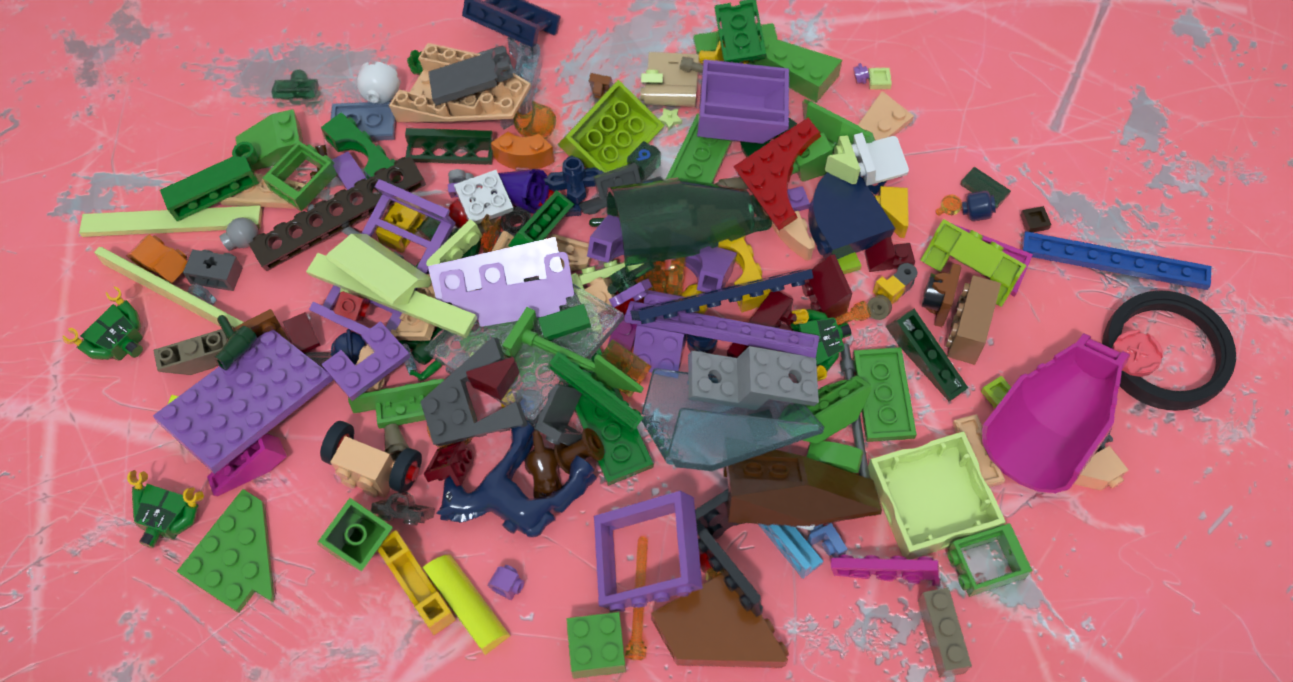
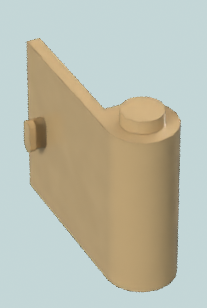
M649 52L647 70H659V74H663V84L645 83V88L641 87L640 100H644V105L696 107L698 72L693 70L685 72L679 69L683 56L693 58V62L698 63L699 54Z

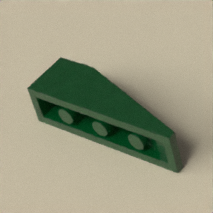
M915 308L886 325V328L899 347L948 401L953 400L968 389V386Z

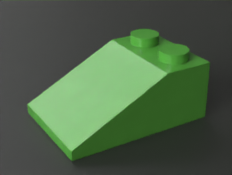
M294 109L271 114L235 137L236 144L246 141L250 142L256 149L259 157L257 162L252 165L254 171L274 166L298 141L304 144L300 123Z

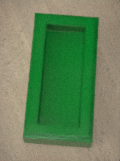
M584 304L538 318L544 339L548 341L591 328Z

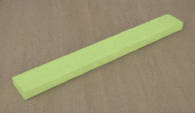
M261 206L205 208L179 221H176L168 210L82 214L79 233L82 237L217 231L226 230L228 224L233 219L239 217L252 220L259 229L261 228L262 208Z
M98 247L94 252L105 266L218 326L220 325L217 318L220 315L226 316L233 328L244 323L103 247Z
M317 253L306 271L309 276L464 338H467L478 319L476 314L417 291H413L408 304L392 305L327 260L326 256Z

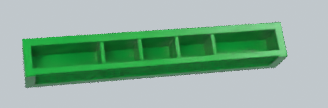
M557 352L546 366L630 432L634 431L642 421L643 417L638 410L632 409L626 401L616 397V393L607 390L602 382L594 380L589 372H584L580 369V366L575 362H571L564 353Z

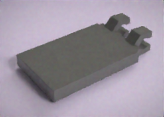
M496 48L492 53L487 52L429 71L432 100L435 106L498 86L497 82L513 78V71L509 65L511 62L506 48Z

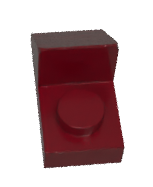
M887 237L864 252L869 272L898 269L904 263L915 265L911 244L893 245L891 237Z

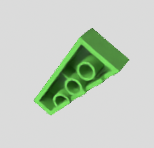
M764 35L766 58L754 60V63L750 60L748 62L751 65L788 68L789 88L815 103L820 100L839 77L842 59Z

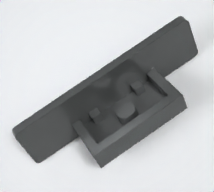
M632 163L593 176L598 197L579 203L580 210L583 214H595L599 212V209L616 207L620 202L639 199L643 194L657 193L661 191V188L666 187L667 184L660 176L641 182L637 165Z

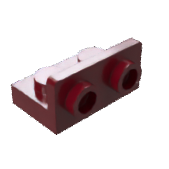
M463 441L439 448L426 468L424 476L428 482L437 479L442 481L451 476L455 485L460 486L473 463V454Z

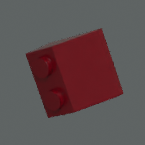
M833 254L812 269L813 278L805 280V285H802L804 295L806 297L809 296L812 310L823 312L828 318L834 317L838 319L847 316L852 291L835 254Z

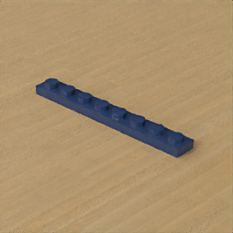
M800 269L631 310L632 320L641 321V324L655 322V317L662 315L664 319L678 316L677 312L685 310V313L699 311V306L707 305V308L721 305V301L727 299L729 302L743 300L742 296L750 294V297L764 295V290L770 289L771 292L784 290V285L791 284L792 287L805 285V280L813 278L812 269Z

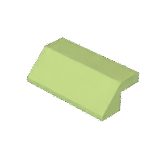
M350 234L326 255L327 260L392 305L408 304L414 288L429 287L432 282L428 275L367 234Z

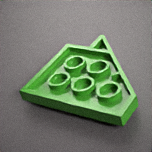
M244 489L240 491L177 570L180 575L237 613L241 612L255 592L272 603L275 600L265 504Z

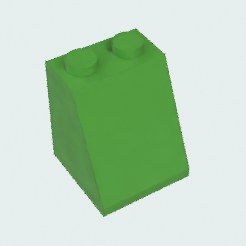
M349 498L318 540L317 545L337 559L362 572L393 527Z

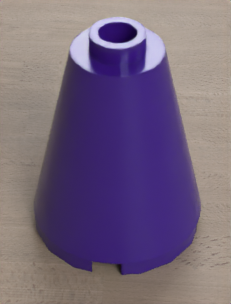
M529 169L498 173L512 206L535 214L540 208L538 206L540 201L544 204L548 198L549 185H545L544 178H548L543 170Z

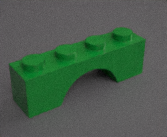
M341 112L321 126L324 139L337 152L354 150L364 154L368 158L367 165L364 168L366 179L374 176V173L381 168L387 169L393 166L395 160H390L380 145L376 146L373 144L370 136L365 131L361 132L357 128L356 122L351 117L347 118ZM395 176L392 182L397 183L401 180V176Z

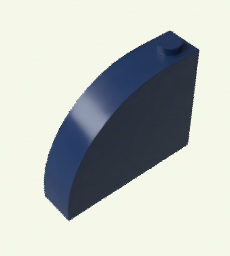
M828 172L822 177L810 203L808 223L818 252L825 259L833 254L839 259L851 253L866 250L892 236L895 230L894 225L860 175L857 184H850Z

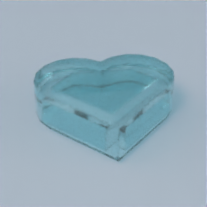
M197 283L195 285L192 284L187 290L188 293L212 306L217 301L206 288Z

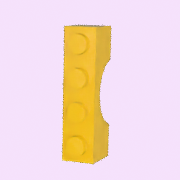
M735 219L710 226L709 240L713 246L737 253L735 262L743 272L741 277L734 282V285L762 279V271L758 263L755 264L752 247L746 244L744 230L741 226L738 227ZM770 289L764 290V295L750 297V294L743 295V300L736 301L741 313L759 308L771 292Z
M397 530L389 534L377 550L432 634L436 635L456 621V619Z

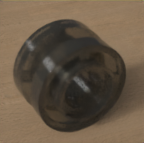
M513 207V212L501 216L500 224L502 230L511 235H516L531 218V215L521 207ZM515 224H521L520 226L514 227Z

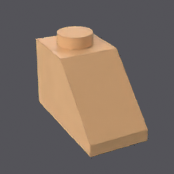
M1108 446L1093 455L1074 484L1100 491L1108 486L1113 489L1124 482L1122 477L1127 473L1128 468L1113 449Z

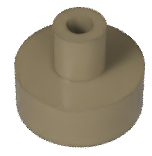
M876 295L867 303L868 314L876 320L886 318L892 311L891 301L883 295Z

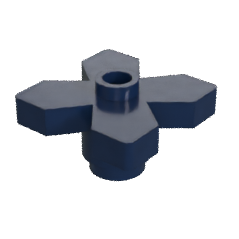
M570 155L563 161L562 172H551L547 176L548 179L544 180L545 185H549V189L553 192L567 189V199L579 204L586 198L585 187H596L593 176L604 172L595 167L584 169V164L581 160Z

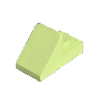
M848 135L839 136L837 146L834 147V155H829L827 158L825 171L850 184H857L860 166Z

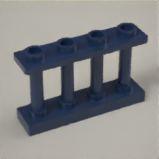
M464 0L462 17L530 47L537 45L538 35L542 30L556 35L561 18L560 15L526 0Z

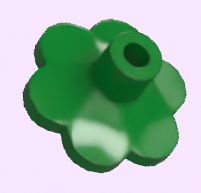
M412 50L407 58L408 66L413 74L420 75L423 71L418 59L422 51Z

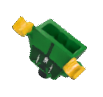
M115 286L114 289L118 291V296L111 298L107 292L106 296L110 301L116 302L118 304L117 307L112 304L80 335L82 340L78 338V332L74 328H68V331L74 334V339H67L64 335L62 336L66 344H76L77 349L92 359L109 360L113 358L120 361L127 354L136 358L143 351V347L138 344L143 338L139 333L141 323L138 312L127 300L121 298V291Z
M812 309L792 310V313H795L797 316L796 322L791 324L792 331L819 336L816 353L817 381L826 379L827 372L839 358V352L844 350L842 339L851 336V328L848 323L837 325L834 317L828 318L823 312Z
M136 470L128 473V482L131 485H135L132 487L134 523L144 530L139 541L140 544L154 548L160 536L173 540L178 534H181L195 523L199 506L197 502L204 498L202 491L194 494L195 488L192 487L187 488L183 495L150 484L143 486V483L148 479V474L145 471L139 473V480L136 477Z

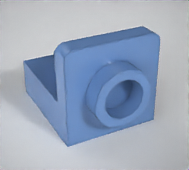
M832 523L826 526L820 524L810 531L807 540L810 546L823 540L822 546L829 556L832 555L833 558H838L839 555L846 554L848 549Z

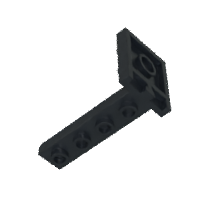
M728 488L695 509L699 552L701 554L705 553L709 557L708 561L712 569L716 573L721 572L725 577L723 580L727 588L731 592L735 590L740 596L738 599L746 611L751 610L757 618L763 613V607L760 604L761 596L715 540L722 536L724 531L732 526L739 525L728 522Z

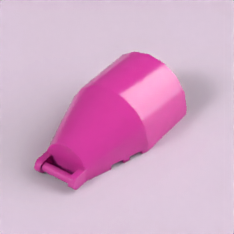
M1083 333L1076 343L1056 354L1051 361L1046 364L1041 363L1037 366L1036 370L1028 375L1025 373L1020 376L983 424V446L992 462L1015 482L1035 491L1059 493L1069 490L1112 429L1121 373L1130 354L1124 351L1118 352L1092 340L1091 336Z

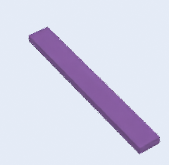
M630 301L625 314L626 323L816 358L819 336L699 313H685L683 310L678 311V316L664 319L662 315L655 317V322L641 324V321L632 320L630 311L651 305Z

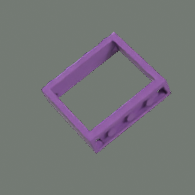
M677 491L594 516L598 601L600 607L609 609L610 612H624L627 607L641 608L647 606V602H666L670 600L671 596H689L688 593H691V591L702 589L694 497L682 491ZM675 513L681 577L617 593L613 530Z

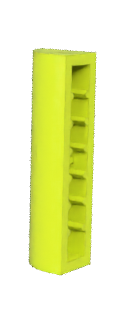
M451 555L440 556L423 566L427 576L484 655L511 636Z

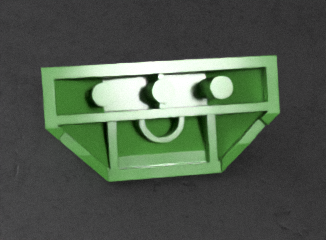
M804 99L802 101L804 120L809 118L820 134L824 132L833 149V153L839 136L848 135L851 145L853 144L854 135L863 133L866 143L875 141L873 133L864 130L851 121L809 100Z
M859 376L851 377L850 380H841L825 385L818 389V404L815 406L797 403L786 408L781 419L777 421V426L791 438L818 444L858 420L872 387Z

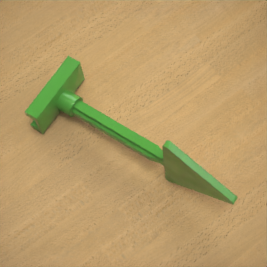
M526 307L502 344V347L507 349L504 355L508 358H515L523 344H527L531 347L540 348L552 355H555L557 352L564 353L571 362L577 363L580 368L594 372L596 380L602 382L607 387L642 393L644 389L597 354L595 356V363L581 355L538 336V333L532 331L537 323L536 312L529 307Z

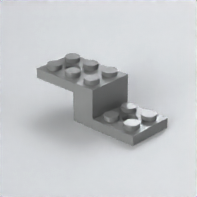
M751 346L738 358L691 351L688 354L689 400L752 410L759 409L769 399L815 406L819 403L816 358ZM789 373L797 378V383H794L789 378ZM708 374L715 375L718 383L711 382Z

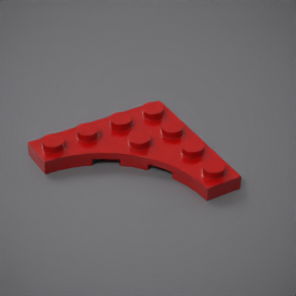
M806 118L733 166L778 231L798 219L791 206L788 194V183L794 169L793 164L798 155H802L813 142L821 137L819 130L809 118Z

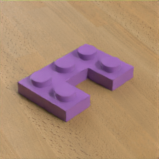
M381 321L361 335L362 339L374 352L355 366L345 353L340 350L322 363L323 368L351 401L411 358L409 352Z

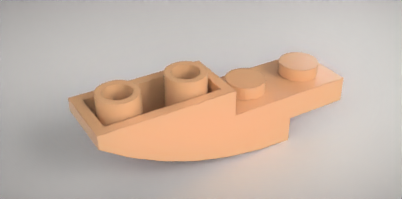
M795 211L798 219L779 231L765 213L770 225L779 238L797 255L806 261L811 260L812 252L815 250V243L813 238L808 236L806 220L801 218L799 211Z

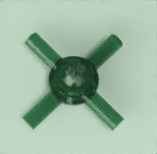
M649 260L632 271L627 266L609 276L612 283L607 288L608 292L615 294L618 291L620 294L638 284L636 282L637 278L655 268L653 262Z

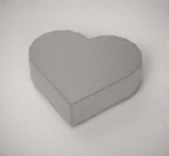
M460 169L451 170L448 173L449 184L459 183L475 177L473 174L465 173Z

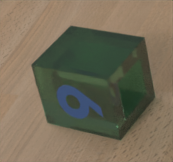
M643 141L627 157V165L635 163L640 179L646 181L661 165V152L656 146L649 145Z

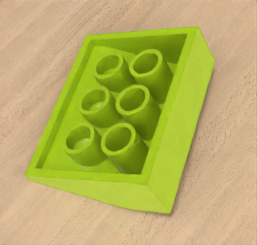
M618 79L557 145L568 156L572 155L580 159L585 168L595 167L605 173L629 165L639 155V151L643 150L664 127V124Z

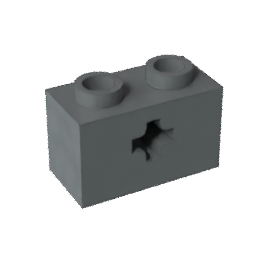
M192 249L183 274L190 284L234 291L243 268L237 257L232 254H218L210 250L200 251Z

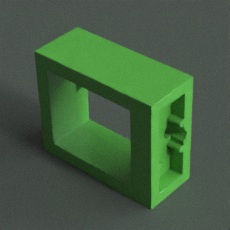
M298 141L263 177V180L270 191L302 212L337 175L331 158L327 155L321 156L310 144L306 146ZM307 160L320 170L298 192L284 181Z
M1010 523L953 541L948 548L949 562L952 566L956 567L959 573V584L963 590L967 591L969 597L1026 579L1032 572V568ZM997 540L1012 573L976 584L962 551Z

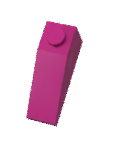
M266 433L215 474L213 472L210 473L207 478L213 495L220 496L270 472L287 457L280 438Z

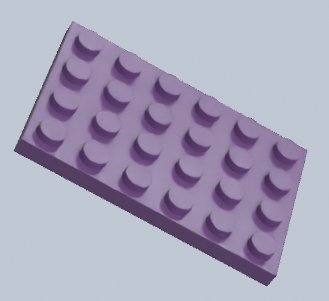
M271 330L259 336L252 347L234 361L227 370L221 367L216 368L154 414L153 417L161 427L215 474L331 383L333 379L321 366L275 330Z

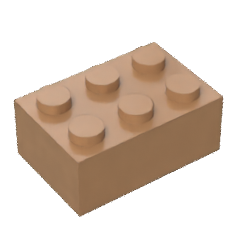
M973 275L970 283L964 284L956 305L957 311L951 323L952 330L948 335L945 347L949 348L947 357L973 365L976 364L986 344L1001 283Z

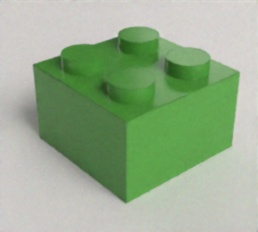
M619 612L566 618L573 679L626 673Z

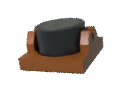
M953 263L949 273L930 274L921 307L926 308L930 313L936 314L935 326H944L953 305L962 268L961 265Z

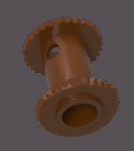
M585 428L582 432V439L569 446L560 442L559 445H555L554 454L561 469L570 474V466L575 456H579L584 460L592 457L599 461L604 457V447L597 433L590 428Z

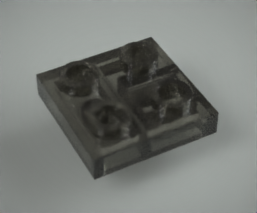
M398 492L392 494L388 499L373 502L371 512L378 514V517L382 520L393 521L394 518L403 519L404 524L418 525V523H425V520L434 518L435 508L415 504V499L410 493ZM399 497H401V498H403V499L405 500V502H401V501H397V500H398Z

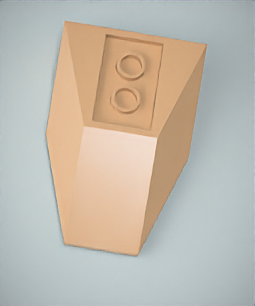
M427 43L418 58L423 68L422 73L410 92L397 91L389 107L397 122L513 119L530 90L531 83L513 73V78L497 82L498 86L435 106L432 100L428 72L481 54Z

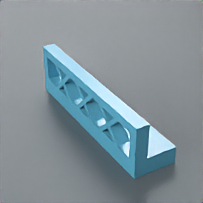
M758 524L802 579L823 564V560L796 527Z

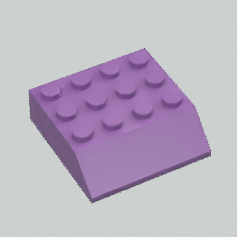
M704 60L697 137L764 143L788 129V68Z

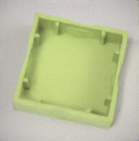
M964 431L930 441L918 448L903 449L871 459L869 462V477L871 480H874L880 504L900 552L908 560L949 548L953 541L1002 526L1006 523L991 489L981 475L978 460Z

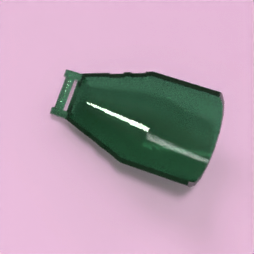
M679 177L607 188V215L619 216L625 266L694 256L699 254L702 248L708 246L715 248L718 246V242L723 240L733 241L754 232L766 231L772 226L771 219L765 215L755 197L749 195L748 191Z

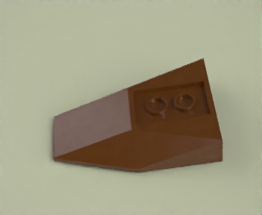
M725 438L722 467L723 477L728 479L727 514L728 522L788 525L791 527L812 526L881 515L882 513L874 480L802 455Z

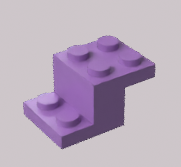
M647 290L646 293L648 295L645 296L644 303L655 305L684 297ZM637 325L631 369L677 378L682 351L687 341V334Z

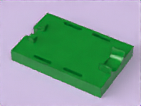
M756 0L739 1V5L731 6V3L714 5L723 61L740 63L750 60L754 63V60L766 58V49Z

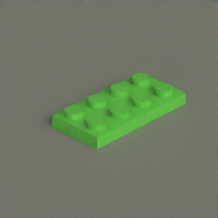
M697 113L665 181L668 186L707 198L733 140L697 137L699 116Z
M901 347L854 350L853 360L856 376H859L872 387L862 409L866 442L915 439L917 433Z

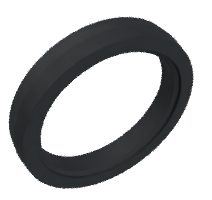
M1163 290L1141 293L1123 303L1108 321L1102 339L1103 345L1112 348L1118 336L1121 335L1124 324L1133 316L1146 311L1162 310L1182 315L1199 326L1209 338L1216 358L1215 371L1211 380L1199 388L1187 391H1173L1160 388L1142 377L1132 376L1122 371L1120 387L1126 393L1149 406L1164 410L1180 411L1199 407L1213 399L1224 389L1235 369L1236 347L1230 330L1215 311L1191 296Z

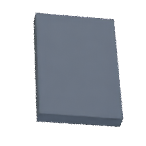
M391 101L383 104L371 102L332 104L331 119L342 112L347 118L351 117L356 122L357 128L361 132L365 131L372 141L395 140L396 119L389 107Z

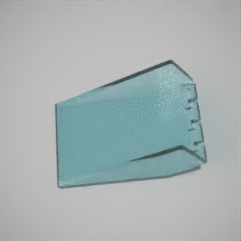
M658 368L653 369L642 414L646 415L643 417L642 423L666 463L675 465L676 468L703 471L721 469L823 433L824 426L803 404L769 399L759 409L752 410L689 400L688 372ZM708 375L711 382L718 383L716 376Z

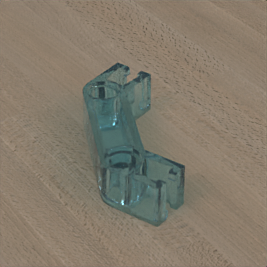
M507 38L509 52L517 60L514 74L531 83V88L514 118L500 119L501 127L504 130L524 119L531 112L542 68L541 49L538 43L534 47L519 43V46L514 39Z

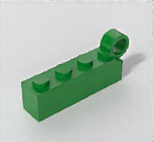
M250 142L238 143L232 150V157L160 190L167 210L176 221L182 220L259 184L252 165L257 162L259 155Z
M556 190L517 232L508 246L514 247L545 240L574 204Z

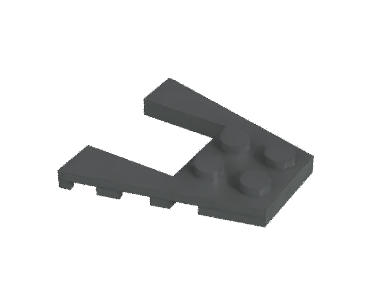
M492 337L420 401L433 445L443 446L465 441L467 438L483 437L489 433L505 432L511 428L528 426L521 404L516 401L479 421L477 420L465 383L469 380L466 371L504 360L505 357L499 339Z

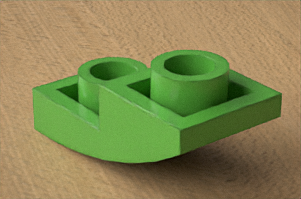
M821 441L818 444L810 443L806 457L851 473H858L863 451L845 444Z

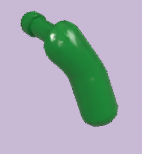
M435 360L421 374L415 370H410L409 374L417 377L418 381H424L438 371L442 364L439 360Z

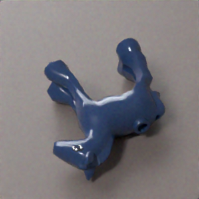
M527 422L528 426L511 428L512 442L510 448L502 460L485 475L476 490L467 493L463 485H455L451 476L444 480L442 504L436 514L441 515V520L462 523L483 516L487 512H493L504 520L502 526L510 533L514 534L516 531L526 534L527 537H537L541 535L547 525L556 521L553 514L563 513L574 500L585 493L588 486L592 485L597 477L593 474L594 468L587 461L579 456H575L570 466L569 479L560 490L550 496L529 499L519 486L511 481L516 470L534 445L533 432L535 429Z

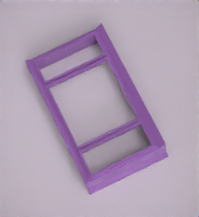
M379 179L375 188L382 196L361 234H367L371 237L378 226L427 248L417 269L425 274H429L427 260L447 241L456 224L448 216L450 210ZM392 200L439 221L440 224L431 241L381 220L390 201ZM333 285L323 306L312 302L309 308L310 311L360 335L370 329L332 311L340 295L341 288ZM370 300L369 303L392 313L386 328L390 332L392 329L396 330L401 322L399 317L402 312Z

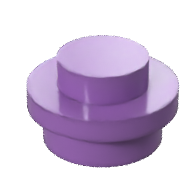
M859 63L858 66L853 67L857 84L862 82L866 84V79L869 78L867 66L862 67V64Z

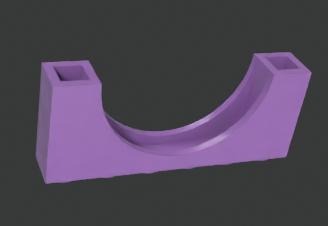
M607 215L590 236L587 257L609 263L614 258L625 254H650V244L628 226V220ZM642 225L652 233L654 228ZM671 233V244L666 257L683 264L695 274L698 280L697 290L709 292L725 287L733 272L737 253Z

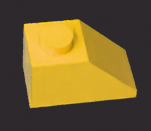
M881 186L879 195L874 197L894 225V233L900 238H905L908 229V188Z

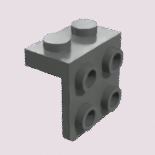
M556 384L548 394V400L538 416L535 429L545 434L547 441L559 445L561 442L569 446L582 439L581 432L568 426L582 394L572 386Z

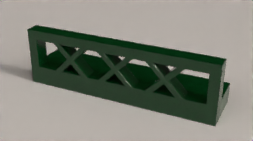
M406 128L407 150L405 157L411 156L414 162L492 165L493 163L491 142L494 141L493 131ZM413 148H422L424 150L420 155H412ZM437 149H444L446 151L441 156L433 154ZM458 150L468 152L464 156H456L454 154ZM480 150H488V157H478L476 153Z

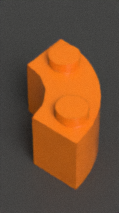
M508 131L491 142L494 159L508 168L515 170L516 167L541 169L554 163L553 148L539 133L531 137H519Z
M150 234L145 236L126 255L142 269L148 272L154 271L160 275L159 278L171 284L184 271L187 264V256L182 251L165 246L160 238L155 235L152 237Z

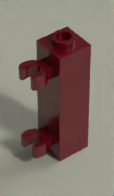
M780 291L770 292L748 323L779 328L785 322L791 328V324L797 320L796 314L791 312L793 299ZM732 343L727 350V357L738 358L749 346Z

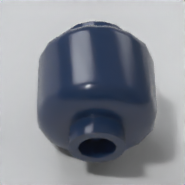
M988 191L969 193L966 196V201L962 202L963 215H968L971 221L988 220L992 218L993 213H996L994 195L990 196Z

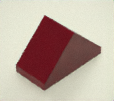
M306 312L283 321L293 345L301 352L305 353L321 346Z
M514 357L466 371V374L473 388L502 400L518 376L519 369Z

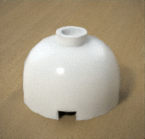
M369 62L363 64L360 67L356 81L360 95L367 101L375 104L391 101L401 84V79L399 80L397 77V71L382 62H375V65H368Z

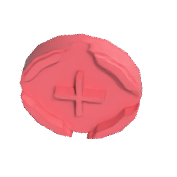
M1139 330L1126 331L1118 336L1112 346V349L1118 352L1124 351L1130 354L1122 371L1138 377L1152 374L1162 362L1163 350L1160 343L1148 333H1140L1141 331Z

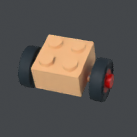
M337 421L329 428L322 442L320 457L322 461L334 467L336 470L335 474L341 478L342 484L352 489L355 486L363 489L364 493L374 498L377 495L386 498L390 489L399 493H406L412 487L422 463V454L419 451L405 448L399 454L396 461H393L389 453L354 440L355 431L351 424Z

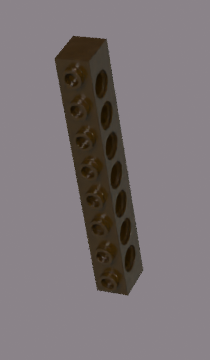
M411 156L396 160L394 165L387 169L381 168L377 170L374 176L367 180L364 178L357 181L354 187L348 190L338 191L335 193L334 198L316 203L314 208L308 212H299L294 216L293 220L274 226V230L269 233H261L255 236L253 241L248 244L261 267L269 271L370 216L382 196L381 193H372L379 179L410 193L425 186V180ZM395 176H403V180L400 183L392 182ZM356 197H363V201L359 205H353L352 202ZM338 207L343 208L341 215H332L334 209ZM315 219H323L319 227L312 226ZM302 229L300 237H292L295 230ZM276 240H282L280 248L272 249V245Z

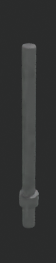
M844 343V350L841 351L842 361L840 362V367L845 380H850L851 377H854V372L856 371L854 360H851L849 344ZM859 415L858 420L851 423L855 448L863 451L859 475L870 479Z

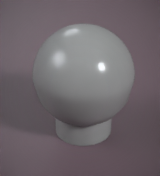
M239 217L233 219L228 224L226 232L219 237L226 249L231 251L236 247H250L248 243L252 242L259 232L252 220Z

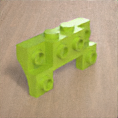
M943 219L920 261L941 272L950 257L990 280L1001 283L996 304L1002 307L1027 266L1002 252L1004 248L999 244L991 241L989 245L982 241L983 236L973 230L968 233Z

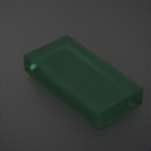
M973 167L960 183L961 186L972 193L988 191L990 196L994 195L996 209L1011 192V190L976 167Z

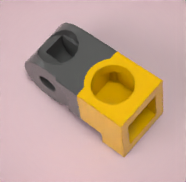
M909 263L901 264L897 272L888 280L882 276L876 281L873 293L886 296L892 304L895 303L914 285L918 273L916 267Z

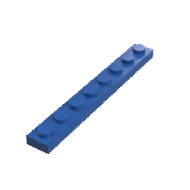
M1026 231L1023 235L1021 250L1033 254L1032 257L1204 290H1208L1211 286L1212 266Z

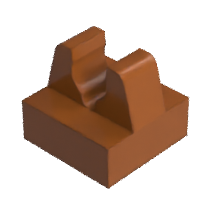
M590 73L588 81L593 89V94H595L594 98L600 99L605 94V91L613 85L612 78L610 76Z

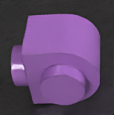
M504 565V567H497L487 586L495 593L512 601L515 594L518 595L522 591L525 581L520 579L515 568Z

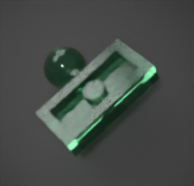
M296 69L291 73V80H275L271 92L273 99H310L316 97L319 84L317 79H308L305 71Z

